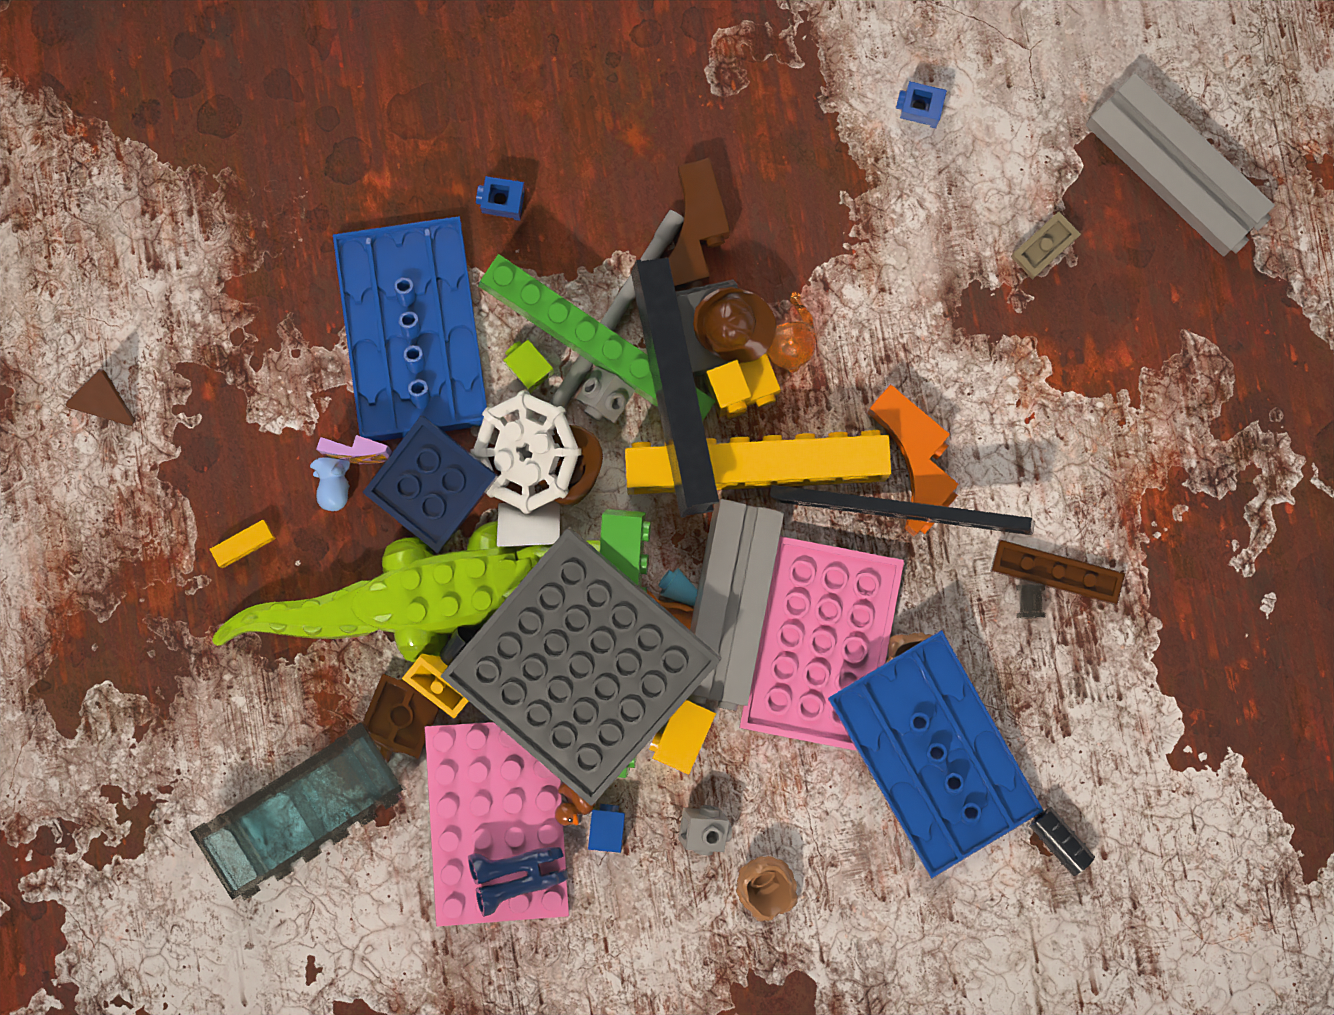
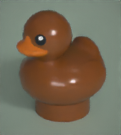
M564 782L560 784L558 793L563 794L568 803H562L556 808L555 819L564 826L571 824L577 826L579 824L578 814H590L595 807V803L592 806L589 805Z

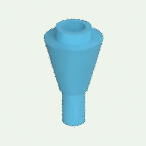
M679 568L674 572L668 570L658 585L662 588L660 595L695 606L698 590Z

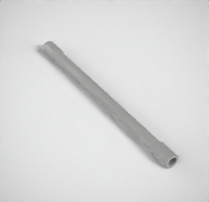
M672 210L668 211L656 230L653 240L642 255L641 261L660 259L684 223V218L680 214ZM631 274L600 322L612 331L615 330L635 298ZM579 355L549 404L565 408L589 371L592 363ZM541 415L538 421L545 423L547 417ZM529 444L522 447L524 459L532 457L533 453L529 451Z

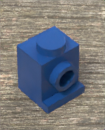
M909 81L907 90H900L896 109L901 110L900 119L930 125V128L936 129L940 121L947 90ZM917 102L922 103L924 110L913 108V104Z
M485 176L484 186L479 185L477 189L476 204L481 205L480 209L483 214L509 217L520 221L525 195L524 182ZM497 196H504L506 198V202L503 205L496 204L494 201Z

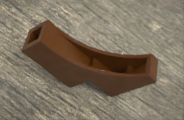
M710 158L678 166V175L684 195L685 217L679 240L668 258L675 292L704 286V284L709 283V273L701 246L705 244L707 248L720 246L725 243L724 239H728L730 236L729 225Z

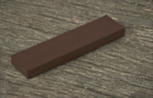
M1000 539L996 546L990 572L1112 605H1118L1125 577L1123 572Z

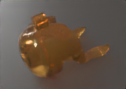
M792 291L790 302L796 308L803 322H788L776 326L773 343L765 353L772 363L778 367L788 369L791 373L797 372L801 366L810 361L817 344V335L812 315L801 302V296L796 291Z

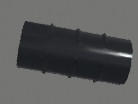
M1052 807L1047 808L1031 822L1029 827L1072 876L1081 873L1094 861L1095 856L1085 846L1086 843H1083L1078 838L1075 831L1071 830L1064 822V818H1061Z

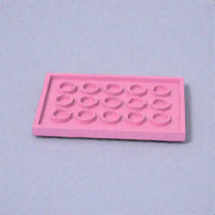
M782 536L779 537L748 706H743L739 728L857 751L833 710L828 697L885 664L904 560Z
M494 722L424 727L436 926L569 916L567 880L558 885L544 890L507 899L500 903L493 914L483 917L476 898V888L519 879L526 876L527 872L513 873L476 885L472 879L468 864V855L475 853L481 854L489 860H500L540 848L561 847L564 857L555 859L552 862L540 863L539 866L541 874L566 869L563 825L559 824L555 819V810L562 804L561 794L558 793V788L561 784L560 779Z

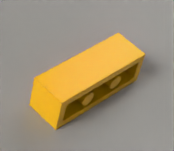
M263 519L210 548V551L218 566L224 568L276 538L267 521Z

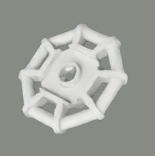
M519 391L516 396L492 408L487 407L482 412L484 418L474 449L470 450L472 455L492 471L493 468L488 457L495 456L494 465L501 471V475L486 494L490 498L496 497L520 508L524 514H531L534 509L559 497L565 498L569 493L568 486L578 456L582 455V450L578 448L566 419V410L562 406L556 407L533 397L528 391ZM518 409L520 419L508 423L503 416ZM532 410L546 416L545 423L532 418ZM495 426L500 433L495 448H488ZM555 427L564 448H560L559 444L553 440L552 435H555L553 432ZM529 444V451L533 454L532 457L524 459L522 447ZM559 457H564L559 474L557 476L554 472ZM542 480H546L549 488L536 494L534 485ZM510 481L521 485L522 495L505 487Z

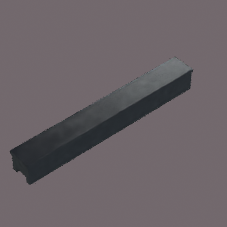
M662 258L644 261L639 259L634 264L631 276L680 516L683 518L687 515L713 512V504H718L719 498L669 259Z

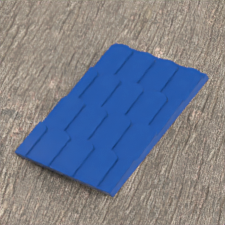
M460 216L333 234L360 436L373 441L404 438L420 416H425L444 432L481 426L484 418L482 412L487 408Z
M942 630L828 697L833 710L931 879L1044 811Z

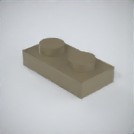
M1058 211L1011 255V258L1033 280L1081 234Z

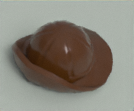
M726 287L713 291L695 308L693 326L697 340L709 352L726 361L733 362L738 360V363H747L762 357L773 344L776 332V319L769 305L757 294L740 288Z
M569 425L578 448L582 450V455L578 456L568 486L569 493L565 498L559 497L553 501L562 505L574 506L580 503L594 487L601 470L603 452L599 441L592 432L577 425ZM554 429L555 435H552L554 442L558 443L560 448H564L557 429ZM559 457L554 472L557 476L559 474L564 457ZM546 480L539 482L542 490L549 488Z

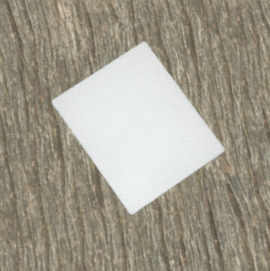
M555 501L548 502L534 509L531 514H524L520 508L509 503L498 504V547L554 544L560 537L559 503Z

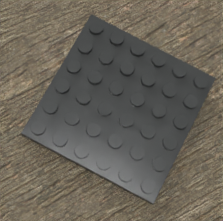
M568 527L440 677L592 806L717 666L722 657L571 527Z

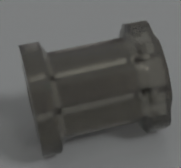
M1016 585V591L1019 592L1020 612L1016 613V618H1046V613L1043 612L1042 592L1045 591V585Z

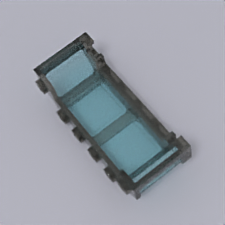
M359 722L347 730L345 735L335 739V742L224 813H220L208 823L204 822L190 831L232 900L242 897L243 901L248 900L261 891L259 887L261 884L273 877L280 881L295 871L292 867L293 864L301 859L305 863L311 861L323 853L320 849L321 846L330 840L333 845L339 843L351 835L347 829L358 822L361 827L367 825L378 817L375 811L383 806L387 810L403 799L400 794L407 789L394 774L372 739L371 732L364 722Z

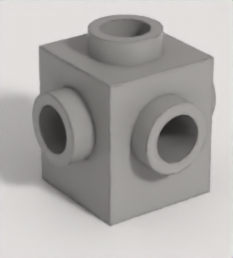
M596 366L589 379L584 383L576 400L586 407L583 412L596 421L600 422L602 418H605L615 423L635 390L615 374Z
M702 805L700 809L683 808L678 839L686 850H694L695 853L706 856L713 855V852H724L726 842H729L731 839L732 826L718 807L711 805Z

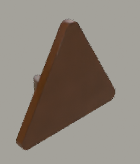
M99 369L66 402V406L70 409L132 426L135 422L120 393L103 369Z

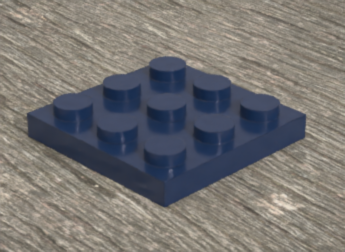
M420 416L362 493L435 552L440 553L499 476L425 416Z

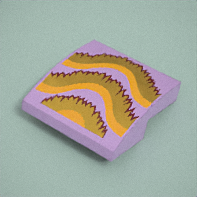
M356 435L352 447L320 437L316 449L325 458L347 460L353 464L386 462L393 453L387 445Z

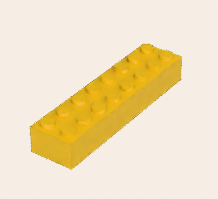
M880 430L861 431V435L856 437H848V432L828 433V437L815 439V434L813 433L797 434L793 440H782V435L763 436V441L750 442L749 437L730 438L729 443L717 444V439L706 438L717 490L771 488L772 485L794 487L885 482L891 475L889 435H881ZM651 442L631 443L632 448H625L628 495L676 493L665 442L664 446L651 447Z

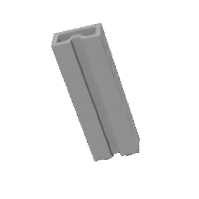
M1136 73L1086 123V126L1223 257L1231 250L1236 254L1249 241L1245 235L1253 227L1259 231L1272 218L1268 212L1275 205Z
M719 499V503L714 504L690 631L722 657V659L686 699L687 701L705 705L706 699L718 701V708L737 711L738 705L748 706L784 512L748 506L724 499Z

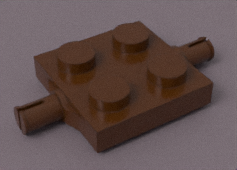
M383 673L358 735L374 741L381 747L373 766L380 767V769L386 771L392 753H405L420 759L425 746L424 727L433 726L440 708L403 679H396Z

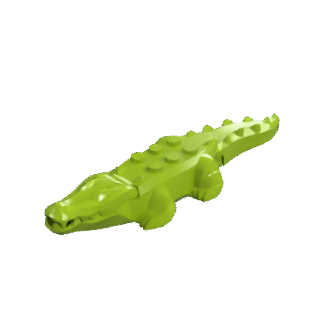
M498 521L488 522L476 529L469 538L467 550L435 556L432 548L418 537L402 538L386 547L382 557L383 574L371 581H360L338 591L312 599L254 605L239 612L225 622L215 633L212 641L215 645L222 646L234 637L248 632H263L312 639H342L367 636L370 633L381 630L394 633L397 649L407 661L414 663L421 654L440 656V651L448 642V635L453 634L458 627H467L471 630L481 629L553 544L498 547ZM587 541L600 552V541Z

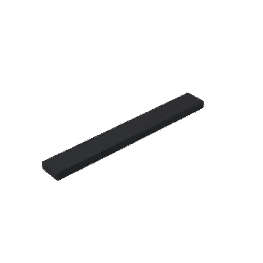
M772 485L770 496L777 503L1031 535L1034 533L1035 526L1033 518L780 485Z

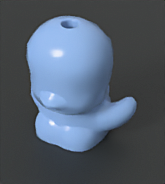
M318 458L311 463L310 468L315 470L313 476L320 479L316 493L317 503L324 510L339 511L346 505L350 485L345 478V472L350 467V461L336 458Z

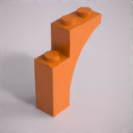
M890 384L869 408L867 414L889 433L900 449L909 472L911 502L949 507L958 496L954 490L959 484L932 462L930 458L932 456L937 460L949 446L944 441L950 434ZM907 519L904 529L913 536L919 531L926 534L934 523Z

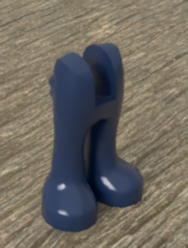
M561 847L540 848L500 860H489L477 853L468 855L469 869L476 885L513 873L527 872L526 876L519 879L476 888V898L482 916L485 917L493 914L500 903L507 899L544 890L567 880V869L541 874L539 866L540 863L552 862L555 859L564 857Z

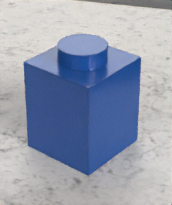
M600 803L599 810L592 809L588 850L621 853L625 812H619V805Z

